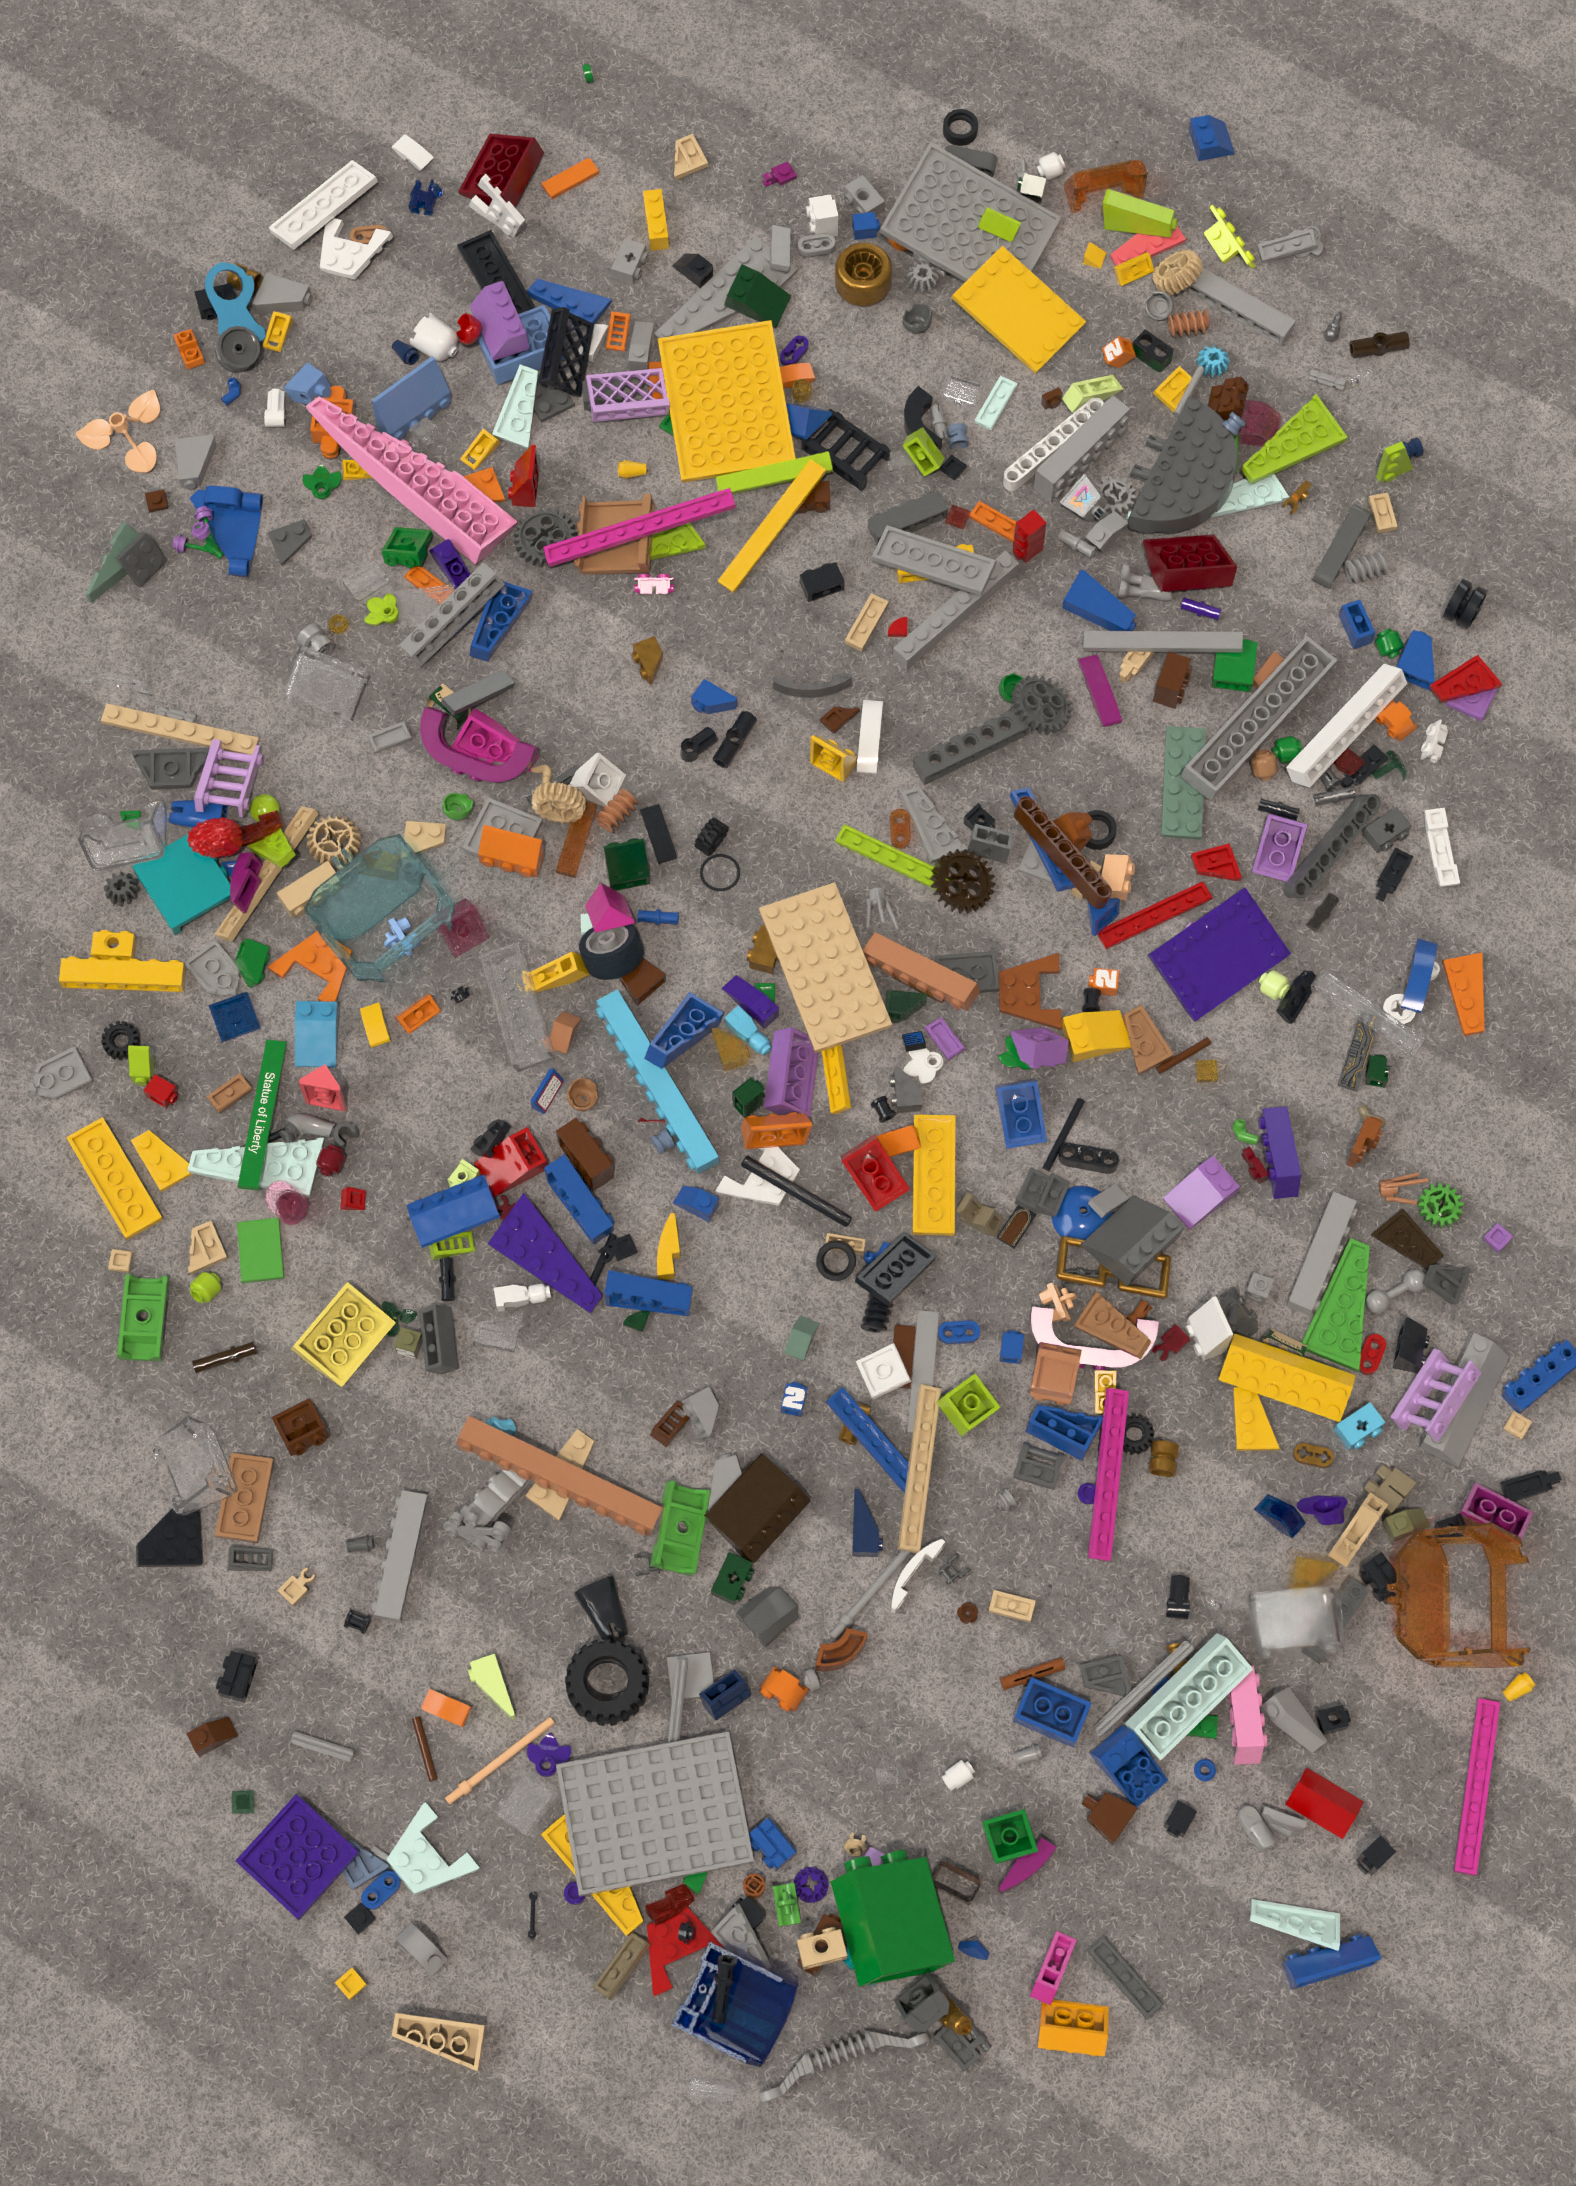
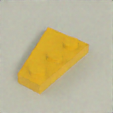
M150 1130L131 1140L161 1192L193 1175L188 1173L189 1163Z
M1234 1387L1236 1451L1279 1450L1280 1448L1258 1394L1240 1387Z

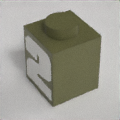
M401 1327L394 1345L396 1353L416 1359L422 1344V1334Z

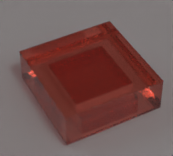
M952 505L945 524L964 530L970 511Z

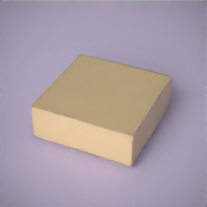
M112 1249L108 1270L129 1273L133 1252Z
M1513 1411L1503 1430L1522 1440L1532 1421Z

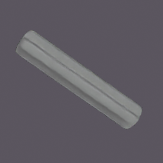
M294 1732L291 1738V1742L295 1745L351 1762L355 1752L352 1749L299 1732Z

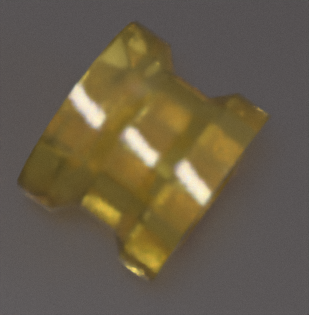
M799 379L793 383V399L799 403L807 402L810 399L811 384L807 380Z

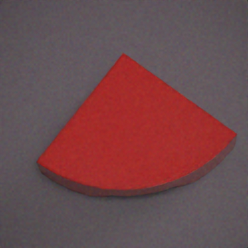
M908 617L895 620L888 629L887 637H906Z

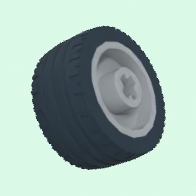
M632 924L597 933L594 932L592 927L582 936L579 943L580 955L586 969L591 976L601 980H612L627 975L639 966L644 956L643 945Z

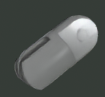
M1249 1805L1243 1806L1238 1811V1822L1260 1852L1267 1851L1276 1842V1838L1259 1812Z

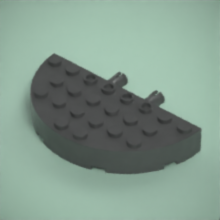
M1188 397L1168 439L1165 440L1151 434L1149 435L1146 446L1160 450L1161 453L1152 469L1144 468L1137 464L1132 469L1131 476L1146 480V483L1129 515L1128 529L1154 534V532L1169 534L1188 530L1208 520V517L1215 511L1218 512L1227 501L1235 481L1237 448L1232 433L1222 424L1224 420L1207 405Z

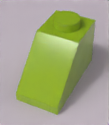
M128 1046L129 1076L132 1083L146 1086L154 1076L155 1059L149 1046Z

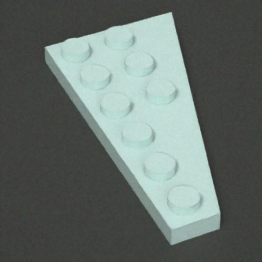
M317 1138V1140L306 1141L304 1139L290 1143H268L260 1188L310 1198L318 1168L316 1160L321 1148H323L325 1139ZM236 1146L230 1149L219 1150L216 1148L193 1151L188 1166V1173L238 1183L245 1147Z

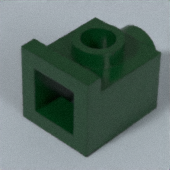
M1379 1054L1370 1056L1365 1085L1386 1087L1390 1066L1386 1065V1056Z

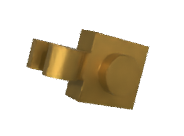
M1305 480L1295 493L1282 504V508L1286 505H1291L1292 510L1289 514H1294L1298 509V500L1303 501L1308 496L1309 492L1307 490L1311 484Z

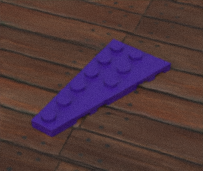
M523 1193L492 1236L488 1245L591 1314L603 1296Z

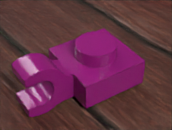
M787 161L771 168V172L763 174L764 180L762 182L765 187L776 182L781 186L796 179L797 175Z

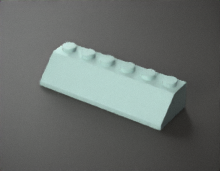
M1216 1633L1125 1725L1135 1733L1140 1742L1159 1760H1162L1253 1668L1226 1637Z

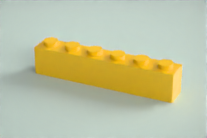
M70 956L68 958H61L59 982L62 988L184 992L186 968L184 963L178 960L161 962L156 959L140 961L133 958L126 961L118 958L100 960L96 957L80 959Z

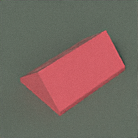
M325 1064L299 1080L306 1104L346 1112L347 1107L341 1088Z

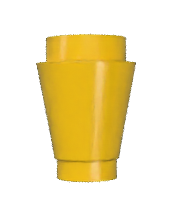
M628 460L618 462V477L628 479L646 475V463Z
M1526 1672L1523 1674L1519 1673L1502 1693L1511 1702L1532 1692V1688L1536 1685Z

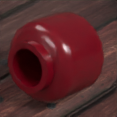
M328 1145L321 1148L316 1160V1166L321 1169V1174L331 1177L332 1174H339L341 1172L346 1156L341 1148Z

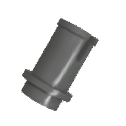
M365 1535L363 1538L346 1539L348 1553L363 1550L370 1552L371 1549H374L373 1536Z

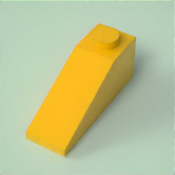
M570 952L523 975L522 979L526 993L529 995L574 983L590 974L584 965L581 955Z

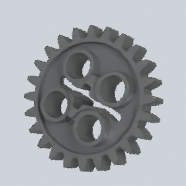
M540 507L539 513L533 509V515L526 513V520L520 518V524H516L517 531H514L516 551H520L521 558L525 556V562L532 560L533 566L537 562L540 563V567L547 563L545 552L540 551V549L577 536L576 530H574L575 525L571 523V518H566L564 512L559 515L558 509L551 512L550 507H548L546 512Z
M1028 675L1026 679L1022 678L1016 684L1011 693L1013 697L1010 701L1014 702L1011 707L1017 709L1014 714L1021 716L1019 721H1026L1025 727L1031 725L1032 731L1038 728L1040 734L1044 730L1047 735L1051 731L1054 734L1058 730L1061 731L1072 717L1070 713L1073 708L1069 707L1072 702L1066 700L1069 695L1062 693L1064 688H1057V682L1053 685L1051 678L1045 681L1043 675L1040 679H1038L1037 675H1034L1033 678Z

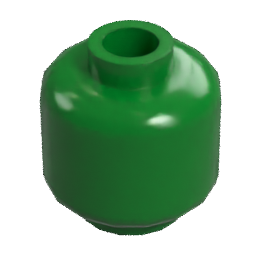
M1389 628L1377 634L1378 638L1375 640V645L1382 657L1389 656V659L1400 655V650L1404 647V643L1398 631H1392Z
M1294 736L1279 738L1275 742V747H1272V753L1276 755V758L1282 764L1290 763L1302 751L1300 740H1296Z

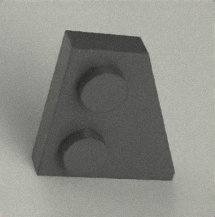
M305 519L268 532L281 566L293 554H296L302 545L312 538Z
M1122 1655L1079 1666L1085 1688L1126 1697L1131 1692Z

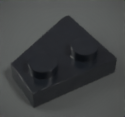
M499 1119L492 1121L487 1127L488 1130L474 1140V1145L470 1150L476 1155L491 1158L494 1155L491 1151L494 1144L500 1145L503 1137L510 1129L506 1121Z

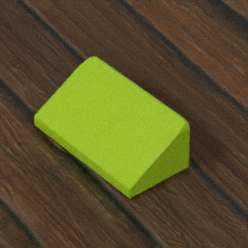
M986 207L978 228L1012 242L1021 222Z

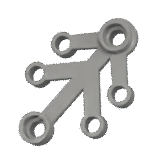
M452 1512L449 1520L443 1524L445 1533L452 1538L456 1536L462 1537L472 1542V1547L479 1552L484 1550L487 1543V1548L490 1551L498 1553L502 1547L499 1541L506 1539L511 1531L507 1524L496 1521L493 1528L475 1527L479 1517L473 1513L467 1514L464 1519L465 1526L461 1523L464 1517L457 1512Z

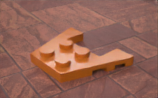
M318 930L268 966V970L284 979L293 965L297 963L328 982V985L317 998L318 1001L336 1002L352 956V950Z

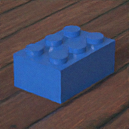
M1031 1677L1013 1722L1074 1748L1092 1703Z

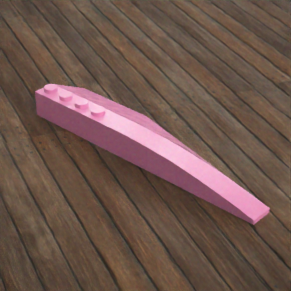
M320 396L306 406L307 410L369 475L445 540L450 539L453 546L475 565L484 559L516 526L517 521L456 471L450 472L446 470L445 465L439 462L436 464L428 460L427 455L412 451V447L385 432L381 434L374 430L375 427L369 423L367 425L357 420L358 417L343 413L340 407Z

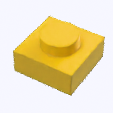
M353 1968L335 1982L349 2000L367 1986Z

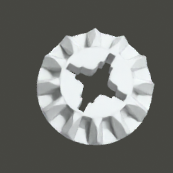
M1403 994L1391 995L1383 1005V1014H1385L1387 1021H1391L1394 1025H1405L1411 1022L1416 1013L1405 1009L1402 1011V1016H1400L1398 1012L1393 1011L1396 1009L1397 1004L1401 1008Z

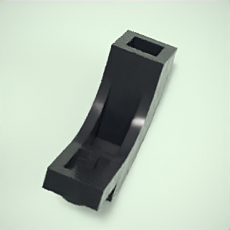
M917 386L909 395L905 404V432L909 436L923 427L937 448L941 450L942 439L929 430L921 419L932 406L933 396Z

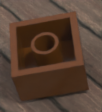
M1168 651L1156 684L1153 702L1176 709L1177 703H1182L1193 668L1190 666L1191 658Z

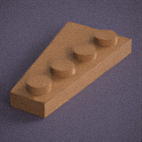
M1097 1291L1074 1325L1076 1329L1140 1360L1152 1343L1146 1335L1127 1320Z

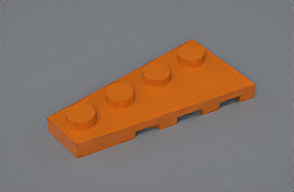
M493 467L463 476L493 502H505Z
M1482 953L1443 960L1442 964L1463 1036L1483 1033Z

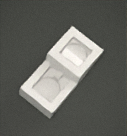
M405 134L391 147L402 159H407L419 171L425 168L434 158L421 145Z

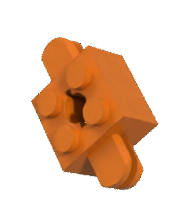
M341 386L330 387V396L323 399L340 407L343 413L355 416L354 401L346 399L344 388ZM312 415L310 432L313 443H321L320 450L325 458L333 459L337 457L340 445Z

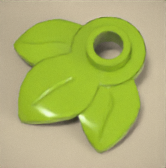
M387 593L383 599L379 597L369 599L367 607L370 613L364 618V621L374 626L383 622L388 624L396 622L399 618V610L396 607L397 599L395 596Z

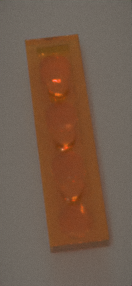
M586 801L585 812L581 819H578L577 822L571 821L556 868V874L576 878L597 811V804Z

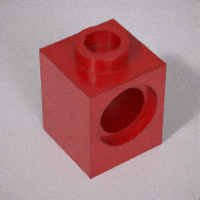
M154 1074L143 1090L147 1098L166 1109L170 1104L173 1105L178 1098L176 1086Z

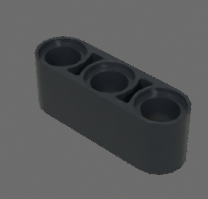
M1074 1143L1063 1144L1058 1156L1060 1163L1064 1166L1105 1174L1114 1173L1119 1163L1118 1154L1112 1150ZM1070 1152L1073 1154V1157L1067 1158L1063 1153ZM1091 1156L1094 1160L1088 1162L1083 1157ZM1110 1159L1114 1162V1165H1106L1104 1161Z

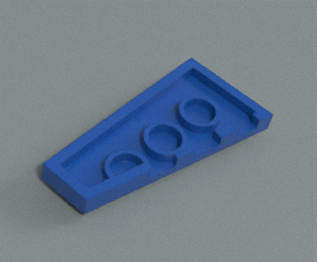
M538 278L527 290L531 298L552 309L565 307L570 309V313L594 324L612 303V299Z

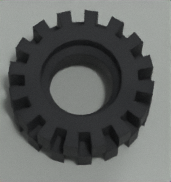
M713 817L700 830L701 832L698 833L694 847L705 855L711 856L716 851V848L720 846V843L724 841L723 838L726 837L729 827Z
M116 1021L114 1026L112 1023L109 1024L110 1028H105V1034L102 1033L101 1036L104 1050L112 1059H129L128 1046L140 1045V1037L135 1027L133 1028L132 1024L129 1023L127 1025L126 1021H122V1024ZM126 1035L129 1038L126 1046L121 1048L114 1046L113 1040L116 1036Z
M1132 1414L1131 1417L1129 1415L1126 1416L1123 1451L1125 1453L1130 1452L1131 1455L1137 1453L1138 1455L1143 1451L1146 1452L1152 1445L1155 1432L1152 1423L1149 1424V1419H1143V1415L1137 1417L1136 1414ZM1132 1427L1139 1428L1143 1433V1438L1138 1442L1130 1441L1126 1434L1128 1429Z

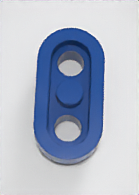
M974 1321L945 1322L938 1330L939 1340L944 1344L974 1343L980 1336V1327ZM967 1330H972L973 1335L968 1336L965 1332ZM950 1331L953 1335L946 1337L944 1333Z
M393 1871L382 1873L363 1891L361 1896L363 1905L371 1910L382 1906L400 1888L401 1881L399 1876ZM388 1878L393 1879V1883L390 1886L385 1885V1881ZM370 1894L376 1895L374 1901H369L368 1897Z

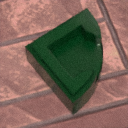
M639 1311L628 1316L623 1322V1326L643 1332L650 1312Z

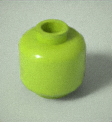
M200 1273L190 1284V1294L193 1299L199 1303L211 1302L221 1291L220 1278L215 1273Z

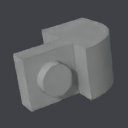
M412 1923L395 1939L431 1976L448 1960Z

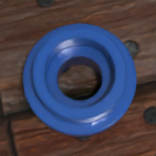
M1202 1759L1195 1764L1194 1774L1200 1781H1210L1216 1774V1767L1212 1761ZM1207 1767L1209 1773L1203 1774L1201 1768Z

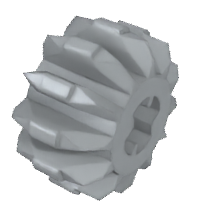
M924 261L921 262V265L915 262L914 267H909L906 275L909 288H913L914 293L919 289L921 294L924 293V290L930 293L931 288L935 289L939 279L936 267L932 268L931 262L925 265Z

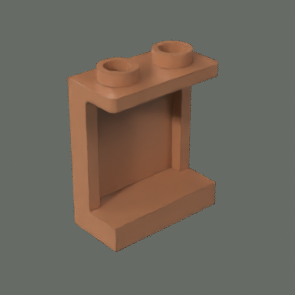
M1040 1342L1030 1396L1039 1401L1052 1400L1059 1405L1071 1404L1082 1350Z

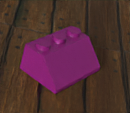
M1476 1482L1460 1511V1514L1517 1543L1521 1542L1534 1513Z

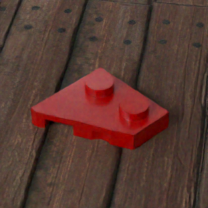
M1230 843L1191 853V859L1198 875L1241 881L1242 876Z

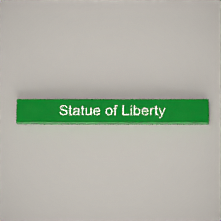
M266 1039L238 1180V1189L259 1191L286 1054L287 1042Z

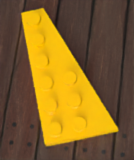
M564 1814L546 1829L541 1836L575 1875ZM630 1887L591 1894L626 1937L643 1923Z

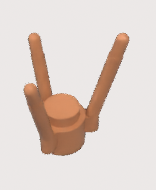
M1419 1173L1393 1179H1384V1181H1379L1380 1197H1386V1201L1417 1205V1201L1394 1197V1194H1398V1187L1425 1183L1429 1182V1179L1408 1180L1418 1177Z

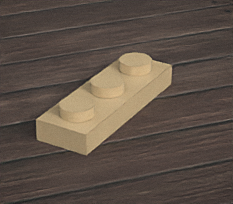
M871 593L848 633L844 644L862 652L888 607L889 601Z

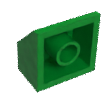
M1025 1809L982 1821V1829L995 1865L1038 1852Z

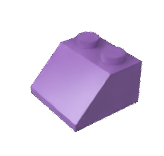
M1045 1027L1011 1031L1020 1060L1027 1063L1030 1068L1037 1069L1044 1065L1055 1067L1057 1064L1066 1063L1068 1039Z

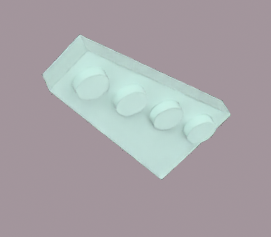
M519 365L492 433L498 439L526 449L529 448L538 379L537 370Z

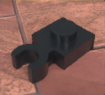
M630 1234L609 1242L611 1248L602 1247L598 1250V1254L602 1252L608 1254V1258L602 1261L603 1264L609 1263L614 1256L618 1262L638 1253Z

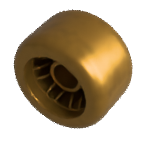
M862 242L848 246L839 254L835 264V286L837 292L845 301L856 306H870L880 302L888 294L892 280V264L889 256L882 248L871 243Z

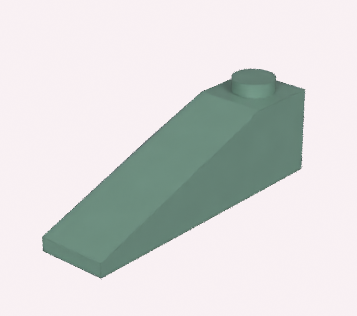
M124 522L110 542L113 547L109 555L104 554L102 558L101 571H96L86 591V596L90 603H93L127 575L115 557L139 534Z

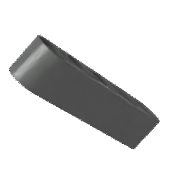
M1355 504L1353 505L1316 570L1312 581L1331 589L1332 582H1335L1340 573L1341 566L1343 567L1344 562L1347 561L1349 552H1352L1357 543V538L1364 531L1366 522H1369L1372 512Z

